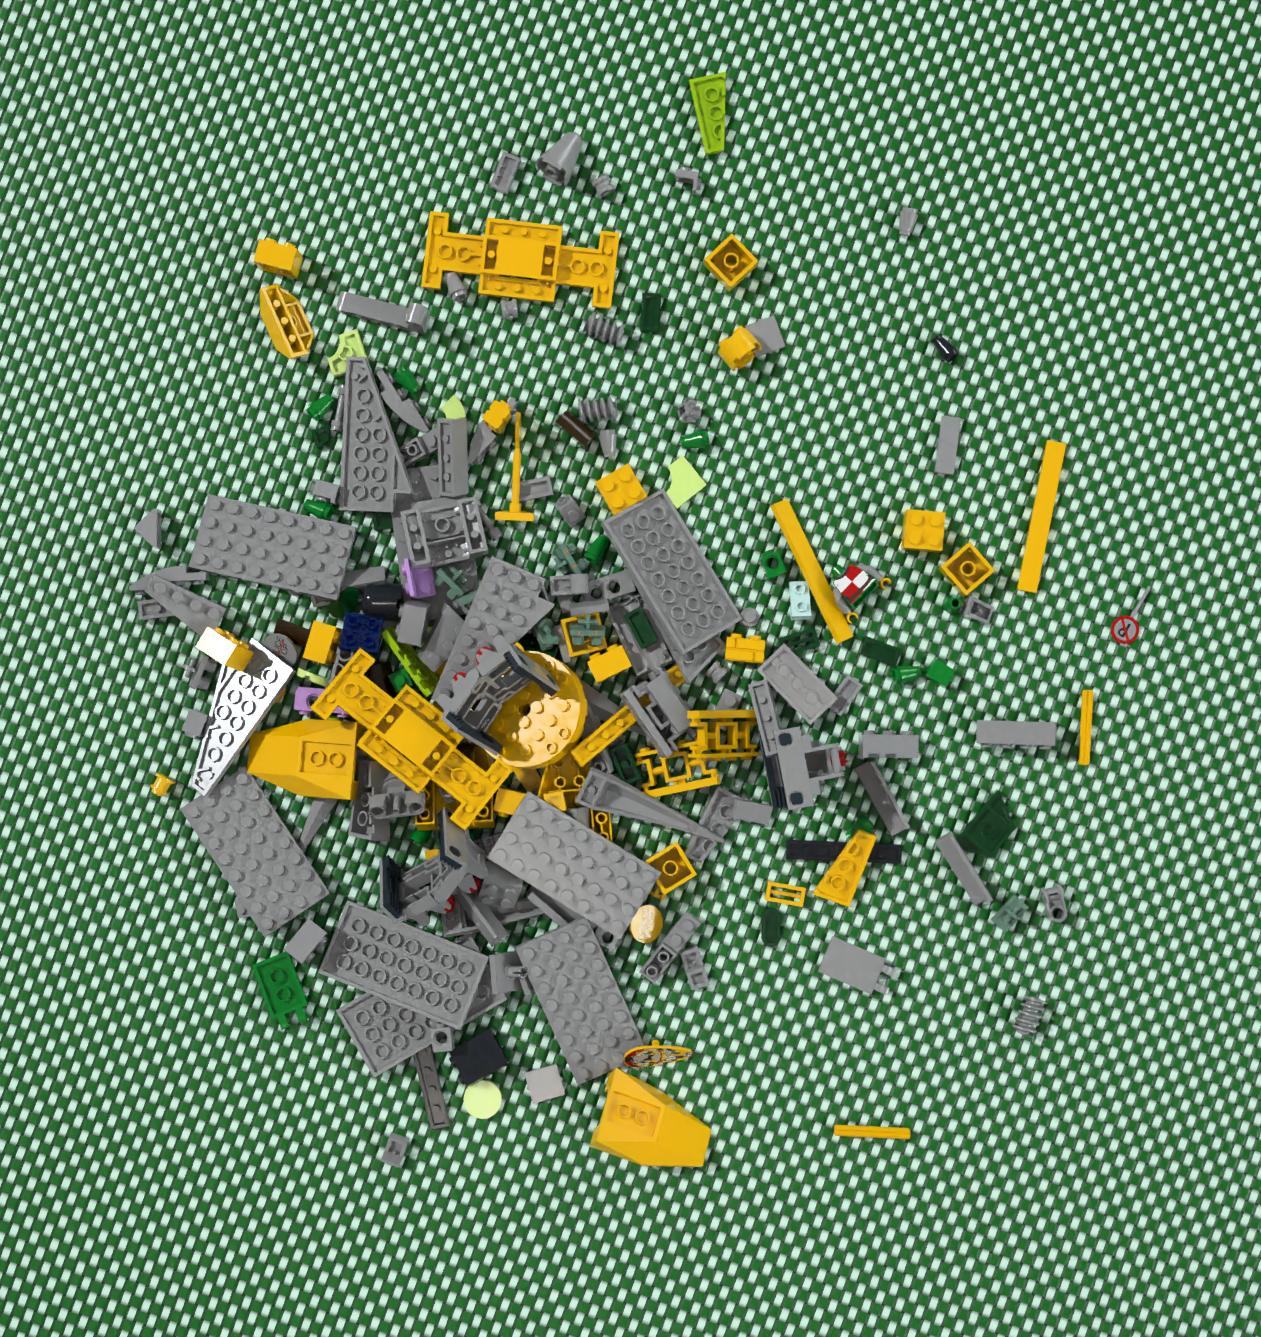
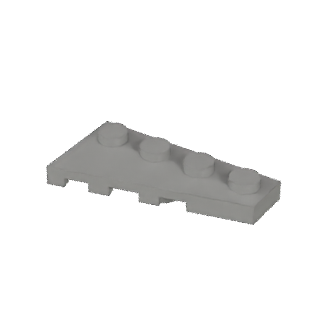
M716 785L698 824L721 837L724 836L731 825L738 820L731 817L735 798L745 799ZM692 834L684 854L686 857L702 863L717 845L718 841Z

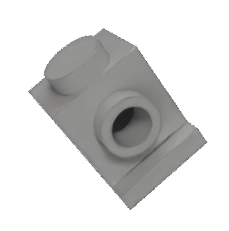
M316 479V483H313L311 486L310 494L317 496V500L328 503L331 500L330 503L337 506L340 486Z

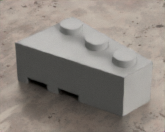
M444 602L430 633L417 655L433 672L448 659L464 622L446 602Z
M864 730V734H859L858 757L918 758L919 735H913L914 731H902V735H894V731H883V734H875V730Z

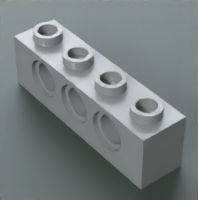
M627 569L589 581L590 594L580 595L584 598L583 602L599 600L592 598L591 592L593 589H600L602 596L599 599L607 598L608 603L611 604L615 602V598L622 597V600L631 597L632 593L636 592L631 574ZM612 583H617L620 585V591L612 593L609 590V586ZM558 595L557 598L562 614H567V617H570L569 604L573 603L575 595Z

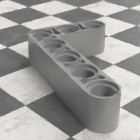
M345 291L340 292L336 311L419 334H426L431 316L427 307L418 303H410L409 308Z

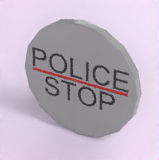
M273 633L266 637L263 646L290 667L293 666L298 658L297 648L293 641L280 633Z

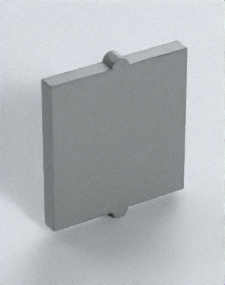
M775 316L763 320L758 319L757 322L745 326L762 345L759 352L757 349L754 352L756 358L768 353L772 354L773 351L786 347Z
M557 1063L524 1072L528 1085L527 1090L530 1092L533 1104L565 1095L562 1084L563 1077H560Z

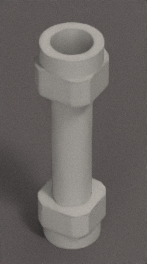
M339 385L337 392L339 400L335 420H332L331 430L336 432H342L345 385Z
M477 499L481 521L489 531L488 534L494 542L502 537L503 534L498 527L495 528L481 508L482 504Z

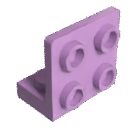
M405 558L404 564H402V571L408 580V583H405L406 593L413 599L437 596L436 585L433 582V568L412 569L410 559Z

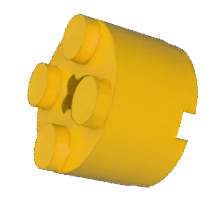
M743 326L735 329L734 335L729 339L726 337L718 344L720 347L718 355L732 371H735V367L741 369L755 357L753 353L756 349L759 352L762 348L758 340Z

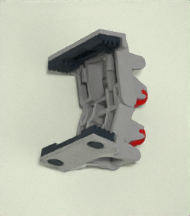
M497 635L493 639L497 652L488 647L480 648L475 657L479 665L467 674L459 672L451 679L454 692L452 699L446 694H440L437 698V703L444 710L440 719L456 733L495 756L498 755L503 746L490 736L486 730L503 707L501 704L532 681L540 685L542 691L551 697L560 690L549 671L528 658L518 646L511 645L502 635ZM512 668L511 672L500 678L502 674L506 673L509 669ZM477 700H481L473 712L471 710L472 706Z
M800 726L788 729L782 728V730L773 731L778 755L767 758L761 735L758 733L773 808L787 806L788 810L814 806L813 796L820 795L823 792L822 784L825 783V779L845 776L842 770H846V763L849 762L844 757L848 752H843L841 746L839 747V743L820 744L819 740H813L812 733L801 734Z
M444 807L438 813V826H440L441 847L439 848L438 855L407 872L401 869L397 863L395 864V861L389 855L379 861L380 909L396 924L412 918L421 926L429 925L430 917L428 916V911L447 914L454 910L455 897L452 892L457 886L467 893H473L480 888V879L488 876L485 862L487 853L470 839L468 828L464 831L449 819L454 812L447 807ZM431 882V887L428 885L427 887L420 889V887Z

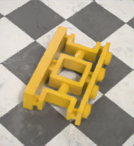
M754 710L687 711V718L692 719L690 726H697V746H690L692 754H688V758H695V762H707V758H710L711 761H722V757H726V761H736L737 757H740V760H752V756H759V752H755L757 744H750V725H757V721H754V718H756ZM716 718V722H709L708 732V722H701V719ZM731 718H746V721H739L738 731V722H731ZM720 726H727L728 745H720ZM739 739V748H746V752H731V749H738ZM708 740H710V749H717V753H701V750H708Z
M694 737L695 741L688 743L687 739L675 741L678 749L666 758L660 756L662 766L653 767L652 758L645 760L643 756L658 753L656 749L650 750V747L639 749V753L634 754L637 759V765H647L650 782L643 783L641 786L643 792L652 798L721 783L720 775H718L717 768L708 770L706 762H695V759L690 760L688 758L689 751H680V748L697 745V737ZM708 740V750H711L710 740ZM683 756L687 774L671 778L667 759ZM701 766L703 775L711 774L709 778L687 782V778L694 777L692 767ZM664 773L666 783L674 781V785L650 790V786L657 785L655 775Z

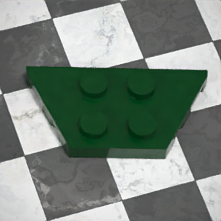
M996 789L956 837L964 851L992 857L1016 829L999 790Z

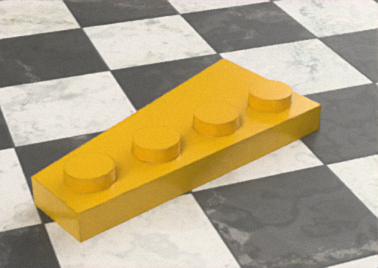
M857 829L816 886L813 895L849 907L877 836Z

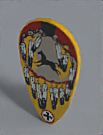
M653 1040L652 1046L633 1048L626 1052L623 1058L625 1064L630 1067L644 1068L683 1060L692 1055V1050L678 1046H659V1041Z

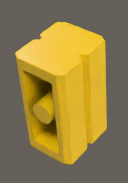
M494 400L489 407L490 410H487L482 418L487 427L497 434H501L505 424L507 425L512 419L510 413L512 409L503 400L500 402Z
M731 633V637H726L724 660L763 664L765 640H761V636L750 635V639L742 638V634Z

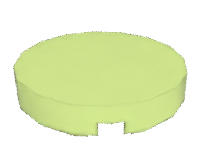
M298 668L297 676L307 678V680L325 687L329 686L330 679Z
M481 1080L465 1090L464 1106L473 1117L480 1119L490 1118L497 1113L501 1106V1091L492 1081Z

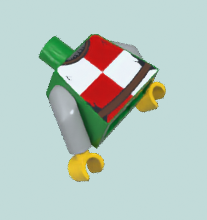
M837 564L831 571L837 577L833 581L835 586L833 590L835 602L842 613L846 614V620L851 624L852 622L849 620L851 615H855L856 619H858V615L851 612V609L855 611L878 586L880 589L886 590L887 588L883 586L884 580L891 584L889 578H882V575L877 570L868 565L859 564L855 566L850 564L844 569Z

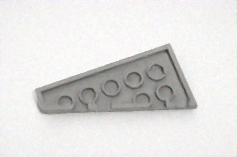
M631 576L686 683L689 684L726 644L715 635L680 656Z

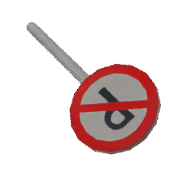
M1151 586L1146 588L1131 616H1120L1112 622L1110 628L1111 635L1118 643L1129 644L1138 637L1139 625L1134 617L1150 591Z

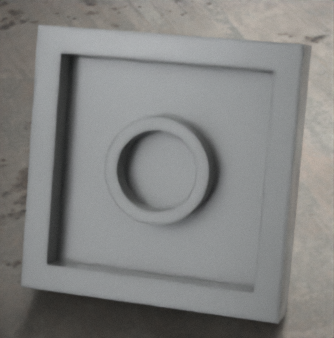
M513 950L489 955L492 994L523 989L519 978H526L528 972H525L527 967L523 966L517 951Z

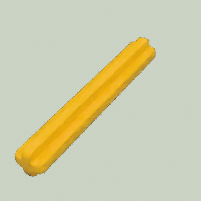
M1093 690L1082 691L1079 765L1090 764Z
M855 1125L834 1126L835 1136L910 1139L911 1134L909 1128Z

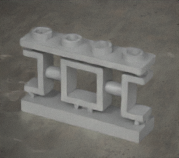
M657 667L647 674L651 680L662 674L687 711L691 710L689 703L686 700L683 701L680 697L681 692L678 687L670 682V676L664 668ZM631 685L619 694L662 758L670 756L673 751L678 749L673 740L685 731L690 738H694L697 735V726H688L682 732L677 733L668 719L660 723L651 709L657 703L646 687L639 692L635 685ZM646 693L651 703L642 708L637 698ZM668 725L673 734L664 740L658 730H662Z

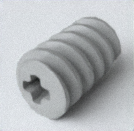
M596 312L589 315L582 331L584 333L588 329L589 336L595 332L596 339L602 335L603 342L609 338L610 345L616 341V348H618L625 332L624 324L617 328V321L610 325V318L603 322V315L596 318Z
M603 397L600 398L599 403H597L596 398H593L591 404L588 398L585 399L584 404L578 399L579 418L582 419L583 423H586L587 417H589L590 422H593L595 417L598 422H601L602 416H604L606 421H609L610 416L616 421L618 416L616 398L613 402L611 397H608L606 403Z
M1030 995L1023 997L1027 1003H1021L1020 1005L1024 1010L1017 1011L1022 1017H1015L1019 1024H1012V1027L1016 1032L1034 1039L1030 1034L1037 1032L1033 1025L1039 1026L1040 1023L1036 1018L1043 1017L1039 1011L1046 1010L1041 1004H1048V1002Z

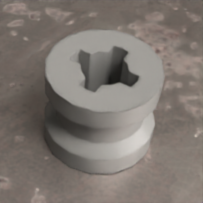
M609 175L601 176L592 181V186L597 190L596 195L598 198L605 197L615 190L614 186L609 182Z
M513 298L511 301L501 300L503 319H507L509 316L518 318L517 299Z
M716 660L706 671L705 675L711 677L713 682L717 684L728 669L722 668L720 662Z

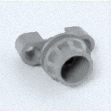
M389 773L388 777L384 780L382 794L373 795L370 798L368 814L373 819L419 815L424 812L426 795L422 791L417 794L392 773Z

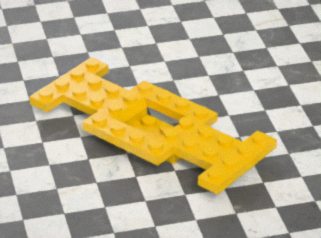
M430 211L421 283L422 288L441 290L443 271L480 276L479 295L554 303L556 284L594 289L592 308L611 310L620 233L600 231L599 249L561 245L563 226L487 218L484 236L448 232L449 213ZM499 275H507V276L533 278V279H537V281H536V280H528V279L502 277V276H499Z
M360 648L310 709L325 721L338 706L368 729L356 746L417 794L421 792L430 779L461 803L449 819L465 831L513 769L500 758L495 760L487 772L456 749L464 737L456 733L440 719L443 713L407 684L393 699L364 676L375 662V659Z

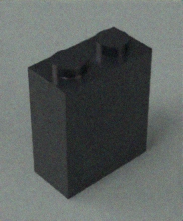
M492 1029L484 1031L449 1052L451 1055L449 1060L454 1068L457 1067L460 1072L458 1077L463 1085L466 1084L467 1087L473 1086L510 1064Z

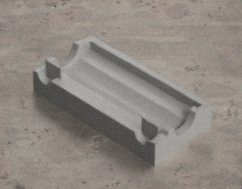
M640 593L632 595L624 602L609 606L610 611H607L638 678L647 675L657 667L662 668L673 663ZM639 606L643 607L659 638V641L645 649L640 648L624 617L625 614Z
M785 643L757 669L810 725L838 699Z

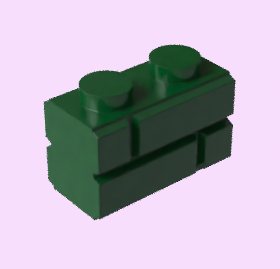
M628 742L609 750L621 780L629 784L643 778Z

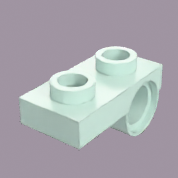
M789 582L791 620H810L811 606L807 582Z

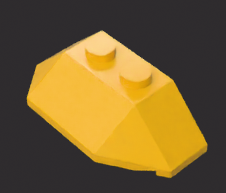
M278 284L260 288V315L276 350L289 359L307 355L314 333L299 300L282 289Z

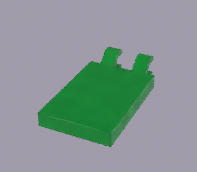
M287 952L252 965L271 1019L278 1018L281 1030L291 1027L286 1014L292 1011H296L299 1023L309 1020L308 1014L304 1009L309 1003L292 957Z

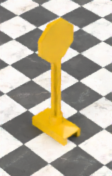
M516 412L512 502L510 503L509 511L495 512V520L534 521L535 517L534 513L521 511V503H519L521 472L520 412Z

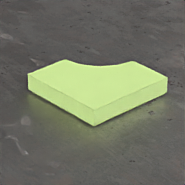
M357 329L340 334L338 350L332 357L327 359L334 378L346 374V356L367 358Z
M683 455L668 466L672 482L666 493L675 508L678 509L702 490L706 483Z

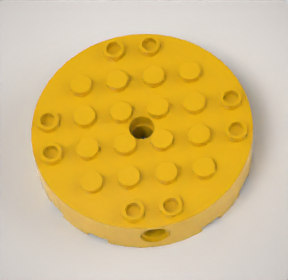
M524 651L523 653L528 658L549 671L560 690L551 697L542 691L540 685L532 681L507 701L501 704L503 707L486 730L503 748L497 756L487 750L485 751L495 759L500 758L507 765L525 769H537L558 762L577 744L584 730L583 726L587 716V699H585L583 686L579 678L565 663L544 653ZM512 668L509 669L506 673L502 674L500 678L511 672ZM531 706V710L529 714H527L528 707Z

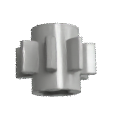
M683 400V403L679 405L677 412L678 416L683 418L682 422L695 423L700 418L701 408L696 405L697 401Z

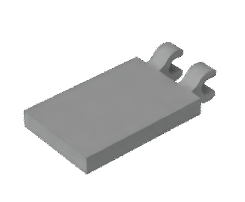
M832 936L818 968V972L866 993L872 994L874 989L887 995L889 987L877 982L879 975L883 972L894 977L897 970L884 964L886 958L835 936Z

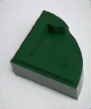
M330 425L311 430L317 449L324 447L328 443L331 436Z

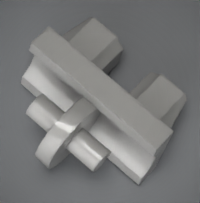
M201 654L196 668L194 667L197 660L191 659L189 665L183 664L182 668L187 669L185 673L187 678H190L192 672H194L188 685L190 688L207 690L210 680L201 676L204 670L214 673L217 663L209 659L208 656Z

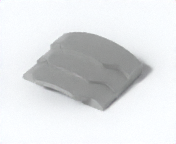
M446 496L419 501L411 510L400 512L412 569L448 566L488 554L476 496L464 499L460 496Z

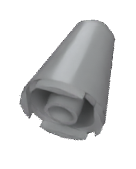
M567 132L537 159L535 163L536 170H541L544 173L542 175L544 179L557 186L562 184L566 186L568 184L583 145L581 136L576 132Z

